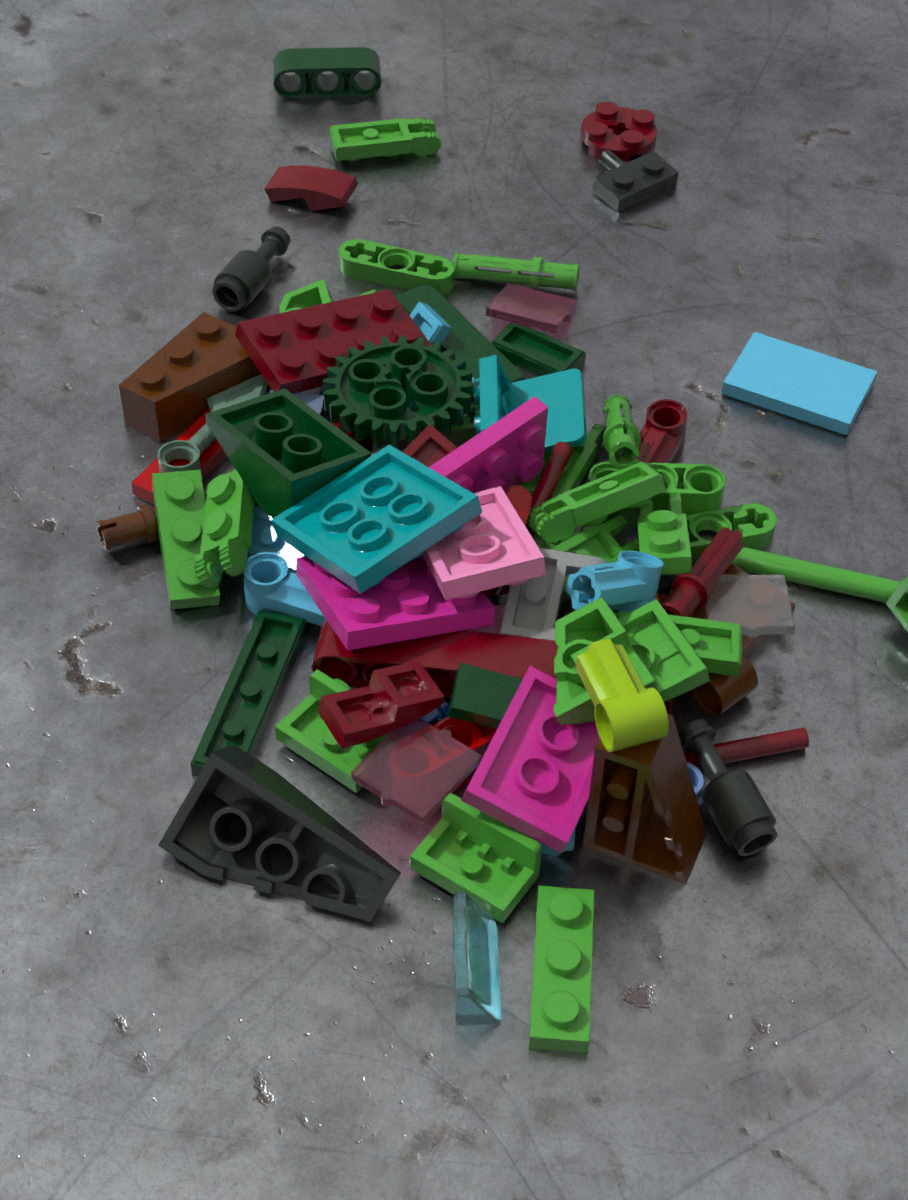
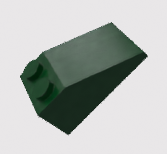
M285 388L206 413V423L259 507L272 518H275L371 456V452Z

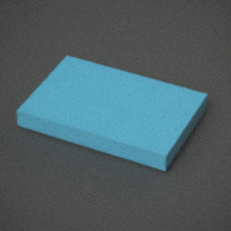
M754 332L725 378L721 394L847 436L875 383L878 371Z

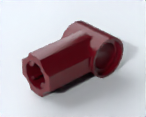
M661 399L653 402L647 408L646 421L640 431L641 443L639 447L640 457L637 456L638 462L671 463L672 459L678 457L683 452L688 414L686 408L681 403L675 400Z

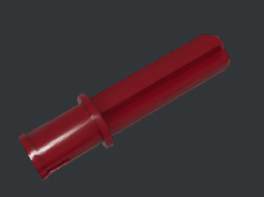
M727 527L720 529L692 565V574H681L675 578L671 587L672 592L661 604L668 615L690 617L696 609H701L707 604L710 599V590L744 547L741 541L743 534L738 529L734 531Z

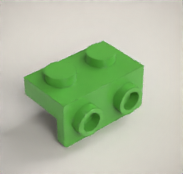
M316 670L309 676L310 695L275 726L276 740L357 793L390 761L389 757L397 747V730L377 739L341 749L317 711L321 696L351 690V688L342 680L332 679L320 670Z
M449 793L442 801L441 820L410 855V869L503 923L538 879L542 846L535 839L461 801V798Z

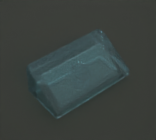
M457 892V896H454L453 905L456 1021H459V1025L498 1024L501 1021L497 925L493 918L466 892Z

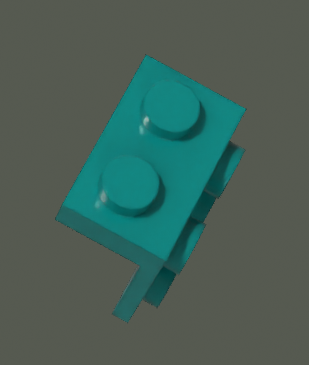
M497 355L479 359V378L474 380L475 396L480 405V414L474 416L477 435L536 396L548 407L544 453L552 452L557 442H565L572 447H576L586 441L584 378L580 370L573 368L511 383Z

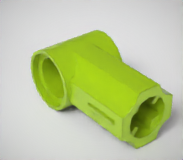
M604 639L591 643L585 652L577 656L576 670L595 706L594 716L597 731L603 746L609 753L667 738L669 722L662 697L653 687L645 689L623 645L615 644L611 639Z

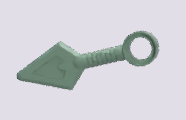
M260 374L207 398L210 412L265 395L268 388L267 381ZM207 423L189 441L174 440L160 447L158 450L159 473L201 470L200 455L216 440ZM176 459H185L190 461L189 464L184 466H172L168 464L169 462Z

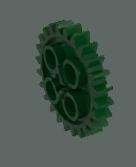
M401 335L397 343H391L386 336H383L381 338V345L375 346L368 340L364 341L363 351L349 347V358L337 356L335 358L336 367H328L327 378L323 379L325 411L330 412L331 423L340 422V430L344 433L355 430V441L357 442L367 436L372 437L374 447L381 444L383 440H390V445L394 448L398 447L400 440H407L408 444H410L429 424L441 434L449 436L451 435V425L462 426L463 415L471 414V403L474 402L472 370H466V360H455V350L453 349L441 353L440 342H436L429 347L424 346L423 337H419L411 344L407 343L405 335Z

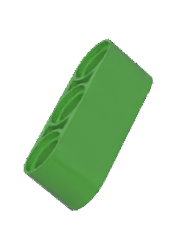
M602 462L594 465L589 472L588 483L619 471V469H616L611 462ZM645 463L663 476L666 492L652 497L653 511L668 510L667 501L669 500V494L678 493L681 495L682 514L690 515L721 509L726 478L720 469L706 464ZM640 507L624 508L611 513L602 524L618 515H622L628 522L627 525L638 526L637 516H640Z

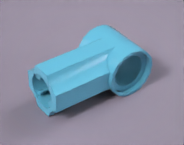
M622 551L618 555L617 562L583 566L577 573L569 574L566 592L570 595L572 608L578 610L603 597L611 610L632 612L655 600L664 563L659 558L647 553Z
M261 552L247 559L246 568L243 572L246 607L252 614L257 616L259 610L278 614L283 613L322 626L326 618L296 576V571L288 569L287 562L282 556L271 552Z

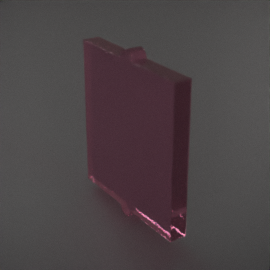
M508 283L499 294H493V301L486 308V316L557 333L565 322H571L572 313L577 307V300Z
M419 718L389 733L351 772V779L379 796L382 805H393L421 824H424L442 805L444 798L449 793H453L475 770L482 760V755L452 738L450 730L444 729L441 731Z

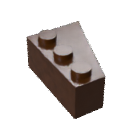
M203 312L119 384L125 426L161 443L187 430L209 409L207 398L260 375V371L235 336L237 327Z
M667 714L669 722L667 738L610 753L605 749L599 738L594 751L583 847L687 884L707 833L674 718L672 715Z

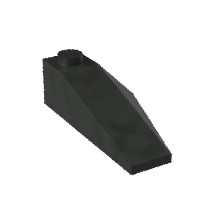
M234 744L211 753L158 844L159 847L203 876L220 881L229 879L253 886V890L267 894L276 892L305 900L307 905L369 922L374 919L401 874L399 870L279 773Z

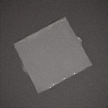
M740 572L738 575H722L710 590V599L705 605L707 620L738 623L742 626V635H747L751 638L756 637L757 634L795 633V623L784 575H748L746 572Z

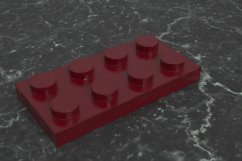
M390 289L238 322L235 333L236 338L273 392L285 388L292 394L323 387V379L327 378V368L336 367L335 358L337 356L349 358V347L363 351L364 341L366 340L377 346L381 345V338L383 336H386L391 343H397L399 337L405 335L407 343L413 344L419 337H423L424 346L429 347L431 345Z

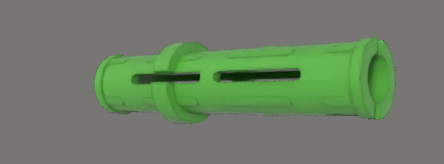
M455 252L453 259L454 279L462 278L495 283L530 285L531 290L538 291L540 287L572 289L573 291H577L580 264L545 262L543 257L534 256L533 260L498 256L461 254L460 252ZM478 267L509 269L511 272L485 270ZM521 271L554 274L555 276L521 273Z
M612 395L604 402L606 408L603 407L606 426L603 443L606 451L609 453L611 464L616 469L621 470L638 463L637 456L640 457L641 436L638 428L634 425L630 401L623 395Z

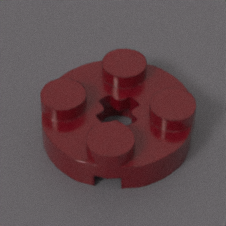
M601 102L596 105V111L588 114L582 121L580 143L582 147L585 143L589 147L588 154L598 160L604 151L610 149L622 161L630 162V156H637L641 153V156L654 151L657 139V127L654 123L655 116L648 110H634L618 107L613 102Z

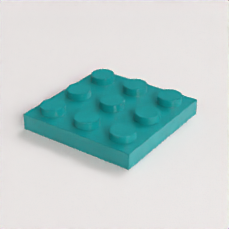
M388 445L271 519V522L279 538L361 594L368 588L379 584L383 578L410 560L419 557L425 550L449 534L461 529L464 524L481 514L482 509L477 495L393 446Z

